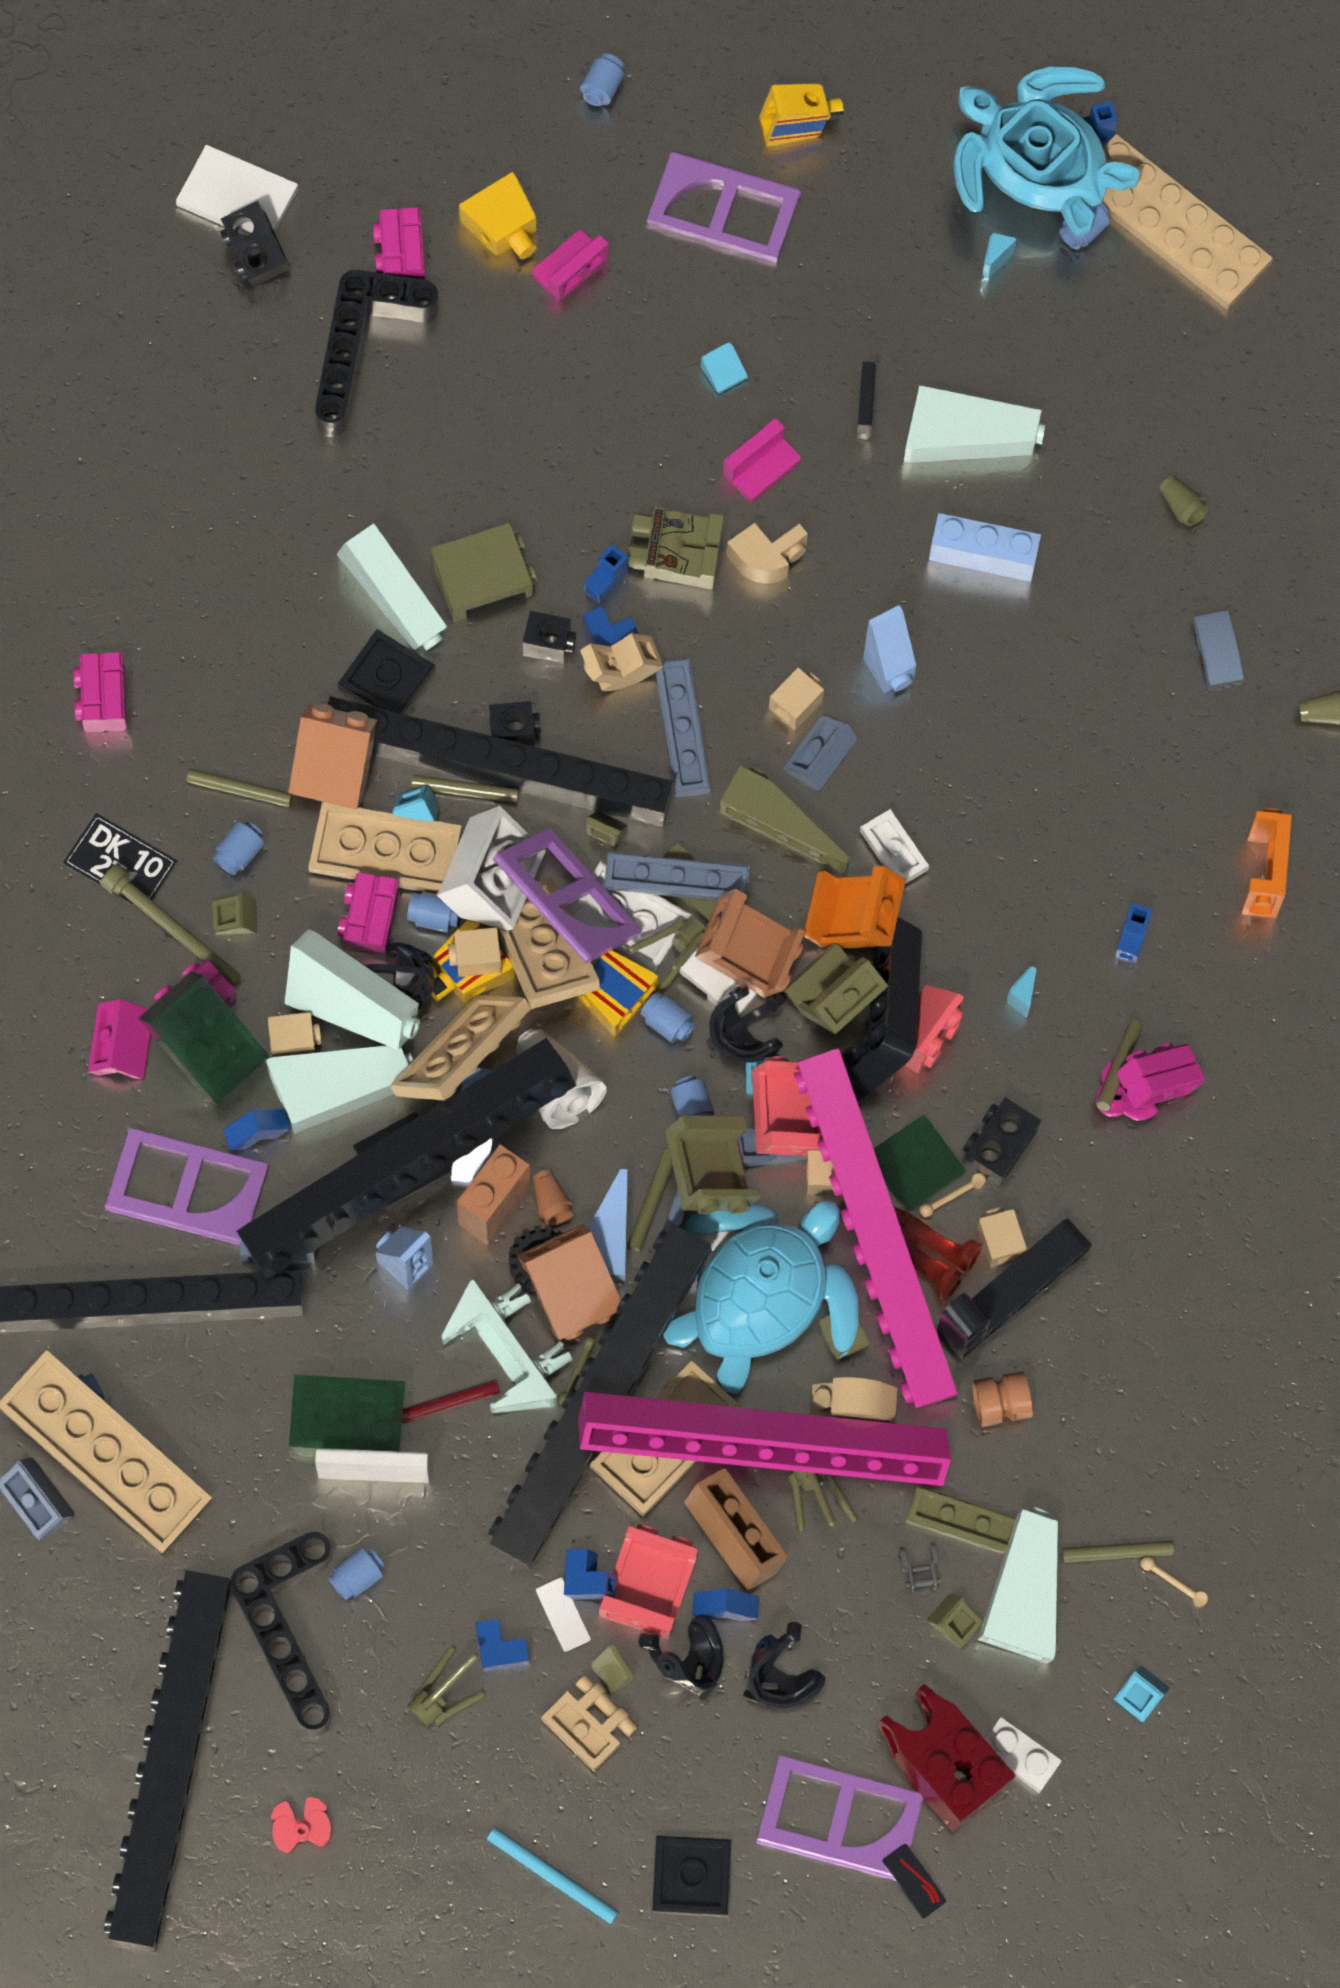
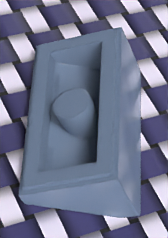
M822 714L783 769L810 788L820 791L855 744L857 736L848 723Z
M33 1458L19 1460L0 1478V1490L38 1541L44 1539L75 1514Z

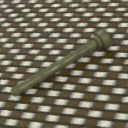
M117 863L108 870L100 882L104 889L110 894L116 893L118 896L123 894L203 962L209 960L230 984L234 985L240 981V974L135 887L132 884L133 880L129 877L130 873L124 867Z

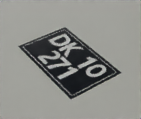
M96 813L63 861V864L100 885L102 878L108 870L119 863L130 873L129 877L133 880L132 884L152 900L178 860ZM123 894L120 895L121 898H123V899L127 900L128 902L132 903V902H131L129 899H127Z

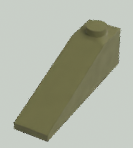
M741 765L739 766L720 800L719 813L846 875L850 857L769 780L764 772L753 767L747 769Z

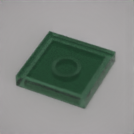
M922 1115L874 1148L885 1184L907 1214L966 1175L965 1168L925 1115Z

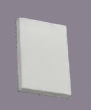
M205 145L176 199V205L224 226L220 218L258 201L264 207L276 233L299 189L297 183ZM243 223L238 233L245 236L251 235L254 229L253 223Z
M600 861L592 875L604 887L606 864ZM606 890L642 930L638 937L617 947L613 951L656 973L674 946L672 941L675 937L674 933L633 953H630L628 948L671 926L677 919H681L686 923L691 918V914L659 895ZM590 894L574 901L568 910L571 917L584 924L601 928L618 927Z
M320 1448L316 1450L315 1464L319 1479L429 1483L428 1454Z

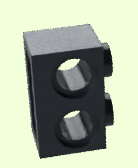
M258 201L220 218L224 225V229L220 230V234L227 248H234L238 260L234 261V265L242 280L247 278L251 284L256 286L291 269L267 213ZM245 222H252L254 229L251 235L244 238L239 237L238 230L240 226ZM259 253H266L268 257L267 263L262 268H253V258Z
M1006 1097L999 1106L994 1103L991 1105L982 1120L986 1126L979 1135L973 1132L963 1147V1151L967 1153L964 1165L976 1173L983 1174L987 1180L998 1187H1001L1038 1132L1041 1124V1119ZM1012 1120L1018 1125L1019 1129L1015 1132H1006L1001 1128L1000 1122ZM991 1148L998 1153L999 1158L995 1161H987L981 1156L980 1152L983 1149Z

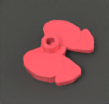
M308 1797L305 1801L304 1819L296 1821L288 1802L283 1801L278 1804L271 1814V1819L275 1820L272 1836L278 1850L289 1853L299 1842L307 1840L317 1847H324L329 1843L331 1825L327 1814L324 1813L327 1811V1806L317 1798Z

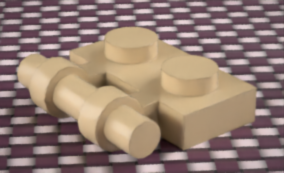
M584 1675L576 1683V1686L585 1695L577 1701L567 1691L541 1717V1720L595 1772L620 1747V1742L612 1733L619 1728L627 1737H630L639 1726L629 1718L631 1713L624 1706L619 1708L605 1694L607 1690L599 1682L595 1684L587 1675ZM594 1704L608 1717L602 1725L587 1711Z

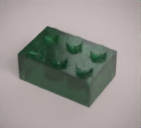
M193 971L186 975L138 1018L204 1099L215 1104L220 1102L270 1057L207 979Z
M294 1374L289 1435L290 1455L294 1457L315 1458L318 1448L402 1452L406 1400L405 1381Z

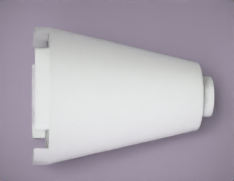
M527 1030L518 1039V1044L515 1048L516 1054H521L547 1037L568 1066L576 1084L574 1088L567 1091L562 1097L556 1098L538 1109L542 1120L551 1129H563L580 1121L576 1116L585 1109L590 1114L603 1100L607 1088L600 1076L545 1030Z

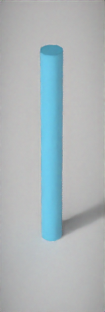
M494 1827L488 1835V1841L609 1924L613 1923L619 1913L615 1908L498 1828Z

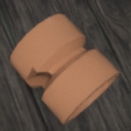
M1023 1371L1003 1374L1001 1381L998 1382L993 1377L972 1381L974 1405L981 1427L1002 1424L1004 1417H1008L1011 1421L1032 1418L1031 1395Z

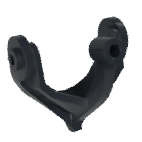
M402 942L389 943L387 945V955L397 957L395 965L368 964L364 966L374 973L393 974V986L419 1003V1011L428 1001L437 981L434 960L429 953L410 944ZM411 957L417 961L419 967H415ZM414 975L419 976L412 990L407 991V987Z
M747 984L728 991V994L715 1007L709 1022L711 1038L707 1040V1043L710 1047H717L722 1054L732 1060L753 1063L777 1054L783 1047V1043L777 1037L761 1042L751 1035L745 1024L767 1011L776 1012L785 1003V999L780 993H775L765 1004L740 1018L735 1008V1002L750 993ZM723 1016H724L723 1028H722V1031H721V1022H722V1018H723ZM727 1037L736 1042H739L742 1044V1046L730 1043L725 1038Z
M700 1615L691 1621L688 1627L691 1645L689 1654L683 1662L673 1652L665 1651L662 1653L659 1647L658 1635L641 1633L639 1646L648 1648L650 1656L662 1673L663 1678L676 1682L698 1695L701 1700H706L710 1696L721 1676L724 1657L721 1638L711 1619ZM698 1665L703 1666L701 1679H695Z
M789 1622L786 1633L779 1639L773 1635H767L759 1641L751 1658L747 1689L743 1695L747 1700L759 1704L762 1703L768 1707L790 1708L807 1702L821 1691L825 1683V1676L820 1671L810 1669L798 1676L787 1675L773 1666L776 1658L787 1645L800 1641L802 1631L800 1623ZM761 1684L778 1685V1689H763Z

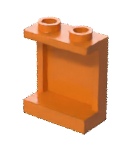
M1266 808L1255 812L1247 840L1268 845L1265 879L1250 878L1242 900L1241 914L1277 918L1286 894L1291 814H1283L1281 810L1275 808Z
M873 866L871 876L837 878L826 871H819L806 920L805 938L823 949H827L833 943H836L842 949L891 946L906 879L886 866Z

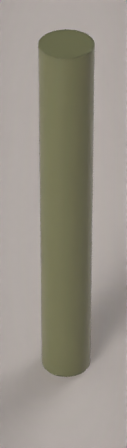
M189 769L186 782L286 807L291 805L293 794L194 769Z
M413 775L412 789L430 785L433 792L517 803L519 789L420 775Z
M1138 1020L1129 1021L1096 1104L1100 1110L1108 1111L1111 1108L1121 1083L1117 1076L1118 1070L1127 1063L1126 1057L1133 1053L1143 1028V1024Z
M664 1148L629 1239L627 1248L632 1251L640 1252L673 1167L669 1148Z
M1173 1541L1062 1548L1063 1563L1174 1555Z

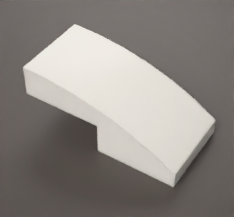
M696 950L680 968V974L706 993L707 999L717 1006L721 999L728 994V991L742 984L695 958ZM749 989L750 993L746 997L735 1002L738 1015L745 1010L757 996V993Z

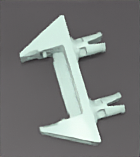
M472 1280L441 1336L442 1343L446 1345L447 1342L458 1335H462L471 1328L475 1327L477 1329L479 1337L512 1383L516 1384L504 1396L490 1404L492 1413L555 1407L557 1405V1396L548 1385L546 1377L568 1362L573 1361L570 1353L567 1352L555 1358L564 1350L563 1343L559 1341L536 1359L529 1358L505 1324V1318L526 1304L531 1303L527 1294L516 1298L522 1292V1286L517 1283L513 1288L492 1301L485 1297L475 1281Z

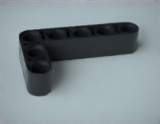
M350 270L342 275L339 281L315 406L317 427L323 435L336 437L341 435L347 428L368 316L375 315L415 322L432 321L439 312L438 290L432 282L363 270ZM352 288H360L363 290L359 294H351L348 292ZM386 293H394L397 295L395 298L389 300L384 299L382 297ZM420 298L431 300V302L425 305L416 303ZM346 319H355L357 321L349 326L342 323ZM340 350H349L350 352H352L350 355L346 357H340L336 355V353ZM334 381H342L345 383V385L341 388H333L330 386V384ZM329 412H335L339 414V416L333 420H329L323 417L325 414Z
M900 917L897 918L892 945L873 947L872 966L888 987L870 1002L868 1033L841 1054L857 1101L863 1099L906 1065L916 1049L922 931Z
M1068 1218L1063 1220L972 1299L966 1292L955 1298L942 1311L936 1332L961 1359L965 1358L1080 1260L1093 1245Z
M320 1532L306 1533L240 1566L233 1572L230 1582L234 1597L299 1727L309 1736H319L328 1730L331 1725L329 1707L273 1595L329 1566L332 1561L330 1542ZM312 1544H320L325 1548V1553L319 1559H310L305 1555L307 1547ZM278 1561H287L292 1565L287 1575L277 1576L272 1573V1567ZM247 1577H252L258 1581L257 1588L250 1593H244L238 1589L240 1581ZM259 1611H272L275 1614L274 1620L266 1626L258 1625L254 1619ZM280 1642L287 1643L291 1647L289 1655L282 1659L271 1655L272 1647ZM296 1675H302L308 1680L306 1687L298 1692L290 1690L287 1687L289 1679ZM312 1708H318L324 1713L322 1721L315 1725H310L303 1720L306 1711Z

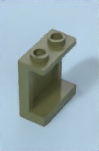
M510 523L430 548L431 562L453 623L466 619V610L523 592L526 598L533 596V584L537 583L536 575L531 563L525 565L522 553L526 552L520 533L514 534Z
M833 943L787 985L784 992L802 1015L836 1034L884 991L888 985L867 959L862 957L858 962H855L845 954L839 945Z
M682 1115L665 1130L683 1210H695L699 1214H710L716 1211H729L730 1214H741L750 1210V1206L761 1198L759 1189H748L738 1148L737 1138L747 1130L744 1116Z

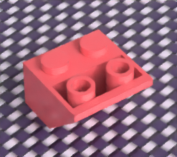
M930 985L924 986L919 993L916 1049L905 1066L917 1074H920L925 1066L932 1068L942 1053L940 1048L945 1041L944 1039L952 1040L962 1025L960 1020L965 1013L961 1010L964 1000L963 996Z

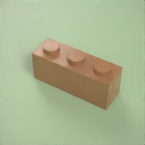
M726 1468L696 1483L684 1504L745 1590L749 1591L775 1576L787 1560L788 1555Z

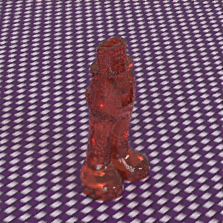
M894 1207L913 1266L930 1278L935 1284L936 1294L941 1299L948 1301L963 1281L964 1275L961 1272L966 1275L969 1273L983 1249V1244L975 1239H970L963 1244L955 1243L933 1230L916 1216ZM920 1243L927 1246L961 1272L931 1258L921 1251L917 1244Z

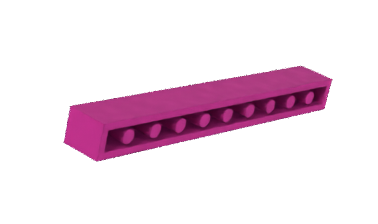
M837 1048L799 1061L797 1063L800 1071L794 1073L800 1094L808 1092L812 1105L805 1107L812 1128L820 1127L824 1140L818 1141L817 1144L823 1161L831 1160L835 1174L830 1175L829 1179L835 1196L843 1195L847 1208L841 1210V1214L847 1231L855 1229L859 1243L852 1246L859 1266L867 1264L871 1276L864 1279L871 1300L879 1299L883 1311L876 1314L883 1335L891 1334L894 1347L889 1348L888 1351L895 1369L901 1367L903 1369L906 1382L900 1383L905 1401L907 1404L914 1402L917 1410L958 1396L840 1050Z
M584 1392L578 1418L580 1449L938 1486H943L951 1461L947 1429L593 1392Z

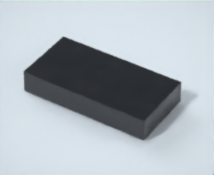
M863 361L856 439L868 440L871 436L876 376L875 362Z

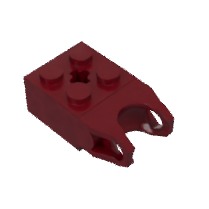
M924 1684L915 1695L926 1716V1728L916 1731L906 1729L887 1715L878 1722L877 1726L887 1740L894 1761L905 1772L904 1776L947 1827L954 1832L1008 1788L1016 1775L955 1704L937 1695ZM956 1770L961 1771L966 1778L962 1777L959 1780L955 1777L954 1773Z

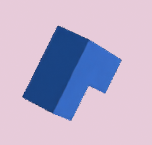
M1112 101L1091 106L1090 115L1082 119L1093 128L1100 142L1111 140L1115 136L1118 121Z
M611 544L598 558V567L583 582V591L600 604L628 574L629 557L615 545Z
M603 606L582 614V623L592 644L611 647L631 633L639 634L631 617L611 625Z
M1131 903L1115 957L1133 963L1137 962L1153 909Z
M284 1109L251 1110L223 1129L230 1150L247 1149L259 1140L277 1139L291 1130Z
M567 1549L564 1582L565 1596L573 1600L603 1599L604 1595L615 1598L617 1576L608 1571H597V1553L589 1549Z
M729 1588L694 1593L693 1616L703 1615L709 1619L729 1618L741 1622L758 1620L759 1596Z
M499 1619L476 1622L483 1672L529 1665L525 1638L502 1642Z

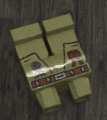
M657 507L654 508L653 515L634 513L631 536L650 539L648 547L629 544L628 566L645 570L644 578L654 579L655 577L663 581L712 590L724 515L710 514V517L688 515L679 511H665V509Z

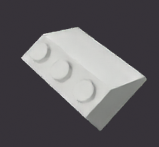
M501 806L470 817L437 896L460 918L508 931L514 929L526 896L497 865L493 858L499 852L531 836ZM545 849L520 861L521 865L533 878H535L541 864Z

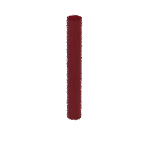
M496 1379L392 1412L391 1415L396 1427L498 1394L500 1390Z

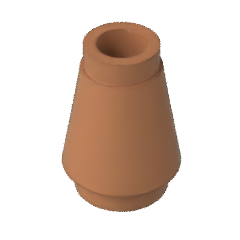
M544 1170L535 1174L532 1180L539 1218L544 1220L547 1226H558L570 1220L573 1216V1203L551 1170Z

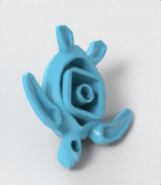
M1075 67L1042 68L1032 71L1021 78L1017 86L1018 102L1010 103L1003 107L998 104L996 96L988 90L979 87H961L958 95L961 111L970 120L983 124L980 135L974 132L964 134L956 147L953 168L956 187L963 204L970 211L980 212L983 209L982 168L984 167L990 180L1002 192L1017 202L1036 209L1061 212L1068 227L1075 235L1089 234L1095 220L1091 208L1101 204L1106 188L1119 191L1134 188L1138 185L1140 171L1131 165L1120 162L1106 163L1101 142L1093 128L1074 111L1051 102V99L1065 94L1102 91L1105 88L1103 78L1092 71Z
M830 1200L817 1203L805 1213L797 1228L778 1224V1215L774 1210L756 1203L750 1206V1210L741 1214H730L729 1211H716L710 1214H699L696 1212L686 1222V1231L690 1234L702 1235L729 1231L740 1233L722 1245L706 1265L699 1281L695 1311L682 1315L670 1323L664 1334L667 1344L685 1348L699 1338L706 1352L718 1357H724L717 1372L721 1388L727 1393L739 1394L747 1380L751 1358L779 1351L793 1343L811 1325L820 1310L823 1299L828 1302L831 1334L834 1346L839 1352H845L840 1357L847 1355L849 1352L847 1350L853 1345L859 1326V1299L853 1281L845 1269L837 1264L825 1265L818 1247L820 1244L830 1241L839 1226L841 1219L839 1204Z

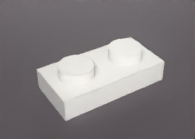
M891 809L860 827L861 834L882 865L906 879L905 884L928 871V863Z
M1002 1717L985 1739L1016 1777L1038 1793L1042 1791L1062 1762V1760Z

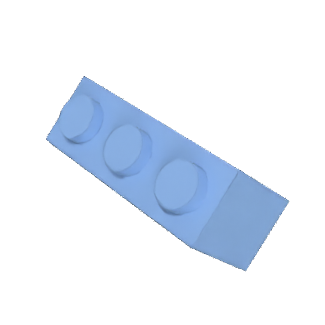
M938 513L929 561L1031 582L1041 534Z

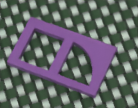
M671 151L647 218V224L777 263L799 198L802 196V189ZM702 184L724 185L709 228L665 215L672 202L688 189ZM738 189L782 202L768 245L723 232Z
M551 828L517 843L494 856L493 860L586 964L635 939L642 932L641 928ZM546 848L556 856L577 880L550 895L546 893L520 863V861ZM590 894L618 927L601 928L590 926L574 919L561 908Z
M129 1128L107 1202L104 1205L105 1210L240 1245L242 1240L236 1231L253 1221L269 1165ZM141 1144L188 1157L172 1208L125 1196ZM203 1161L250 1173L243 1189L228 1204L206 1213L188 1212Z
M779 1756L760 1831L756 1836V1843L896 1880L882 1861L903 1844L911 1848L923 1797L918 1792ZM790 1772L841 1785L827 1842L776 1828ZM855 1789L906 1803L896 1825L878 1841L860 1847L841 1846Z

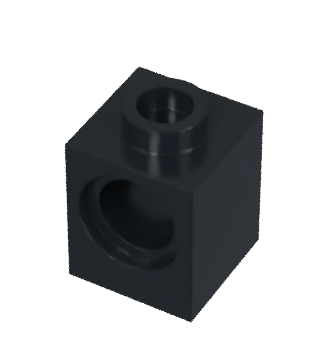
M530 611L523 638V656L564 664L566 652L573 653L577 632L571 631V619ZM553 633L559 639L549 643L544 641L542 637L545 634Z
M531 701L489 705L491 736L535 746V734H541L539 712L532 713ZM518 720L524 724V727L519 730H511L506 725L510 721Z

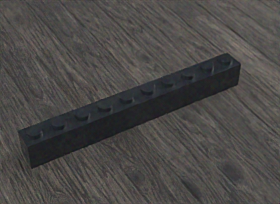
M332 696L329 698L328 705L332 706L335 710L347 713L358 711L366 714L368 718L377 719L372 749L373 756L494 786L519 789L518 792L664 827L672 798V780Z
M546 1037L241 1227L236 1232L264 1277L268 1279L274 1274L282 1272L290 1264L306 1254L314 1252L319 1246L338 1234L346 1232L351 1226L362 1219L378 1212L383 1206L394 1199L410 1192L412 1188L426 1179L439 1174L444 1168L458 1159L471 1154L476 1148L490 1139L501 1135L506 1129L522 1119L533 1115L538 1109L554 1099L565 1095L567 1091L576 1086L568 1066Z
M674 1224L671 1225L668 1232L662 1229L652 1247V1249L656 1250L654 1257L650 1263L646 1261L642 1263L634 1278L635 1281L639 1282L632 1295L626 1293L616 1309V1312L620 1314L614 1326L608 1324L598 1341V1344L602 1345L596 1358L590 1356L580 1372V1376L584 1377L577 1390L571 1388L561 1406L566 1409L559 1422L553 1420L543 1437L547 1441L541 1454L534 1452L525 1468V1472L529 1473L522 1486L515 1485L506 1501L510 1508L505 1517L501 1518L498 1516L488 1532V1536L492 1537L489 1543L492 1548L529 1569L532 1567L597 1451L580 1449L578 1418L584 1392L622 1396L630 1395L712 1251L710 1244Z
M300 1270L282 1271L268 1279L264 1277L262 1272L0 1286V1333L303 1316Z
M186 1570L184 1580H177L174 1602H179L176 1616L169 1617L166 1638H171L168 1653L162 1652L158 1674L164 1675L161 1689H154L151 1701V1711H156L153 1726L147 1725L144 1734L143 1747L148 1748L146 1762H139L136 1772L135 1784L141 1786L138 1799H131L127 1821H131L133 1824L130 1836L124 1835L120 1848V1858L125 1859L122 1874L116 1873L113 1881L112 1895L117 1896L114 1911L108 1910L105 1919L104 1933H109L108 1939L114 1945L156 1952L231 1592V1581L227 1577Z

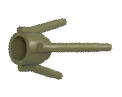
M690 918L684 923L681 919H677L671 926L628 948V951L633 953L673 933L675 934L672 941L675 948L681 954L672 964V969L657 986L652 995L656 992L660 994L664 992L679 973L680 968L699 947L706 927L699 920Z
M793 1471L794 1474L788 1476L793 1492L797 1528L800 1532L805 1530L801 1486L804 1491L814 1490L829 1526L833 1527L836 1524L821 1487L824 1481L853 1523L857 1522L856 1514L831 1475Z
M450 1646L421 1687L411 1695L413 1700L407 1706L426 1727L433 1721L439 1726L448 1717L485 1697V1692L479 1691L442 1710L446 1703L440 1696L478 1659L476 1653L471 1654L436 1690L433 1688L429 1689L456 1650L454 1646Z

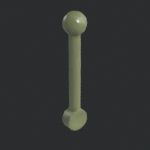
M588 1336L566 1389L558 1396L560 1405H562L570 1389H574L580 1372L595 1344V1337Z

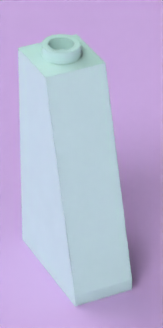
M919 385L905 449L904 462L916 463L1030 456L1033 454L1035 443L1042 444L1046 424L1039 423L1042 410Z
M374 523L342 546L337 553L338 557L413 651H416L421 646L427 651L443 640L440 633L447 628L446 624Z
M308 929L291 946L284 1004L305 1013L311 1012V1015L397 1050L408 1039H413L416 1036L420 1026V1020L417 1019L419 1003L315 931Z
M389 1046L272 1057L266 1060V1065L292 1131L296 1134L394 1095L390 1085L414 1060L411 1053L404 1055L402 1048L397 1050Z
M1029 1507L1028 1511L1022 1509L1016 1516L977 1640L1048 1664L1054 1660L1056 1653L1058 1521L1050 1519V1513L1045 1510Z

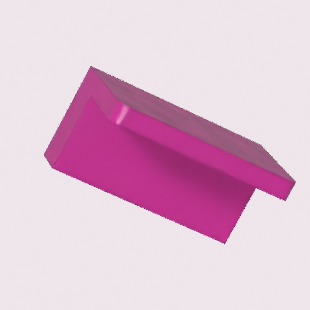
M578 230L532 270V276L560 301L608 260L609 244L600 235L592 240L582 230Z
M776 418L724 460L723 475L749 501H754L801 461V456L784 439L785 427Z
M123 999L98 1003L88 1072L98 1076L118 1072L134 1079L144 1078L153 1018L152 1010Z

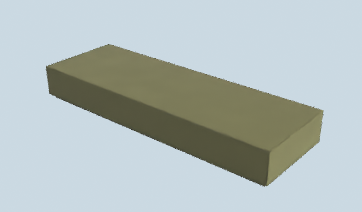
M917 1485L906 1523L1005 1554L1016 1518Z

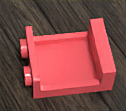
M782 1056L765 1058L764 1063L752 1069L756 1154L807 1156L808 1150H820L817 1142L824 1139L819 1126L812 1128L805 1107L812 1104L808 1092L800 1094L794 1073L800 1071L798 1063L786 1062V1058Z
M638 1524L636 1528L628 1526L626 1537L613 1572L617 1576L616 1596L612 1598L604 1595L599 1608V1616L670 1639L698 1557V1549L692 1547L693 1542L682 1537L672 1536L670 1540L658 1536L656 1529L646 1525Z

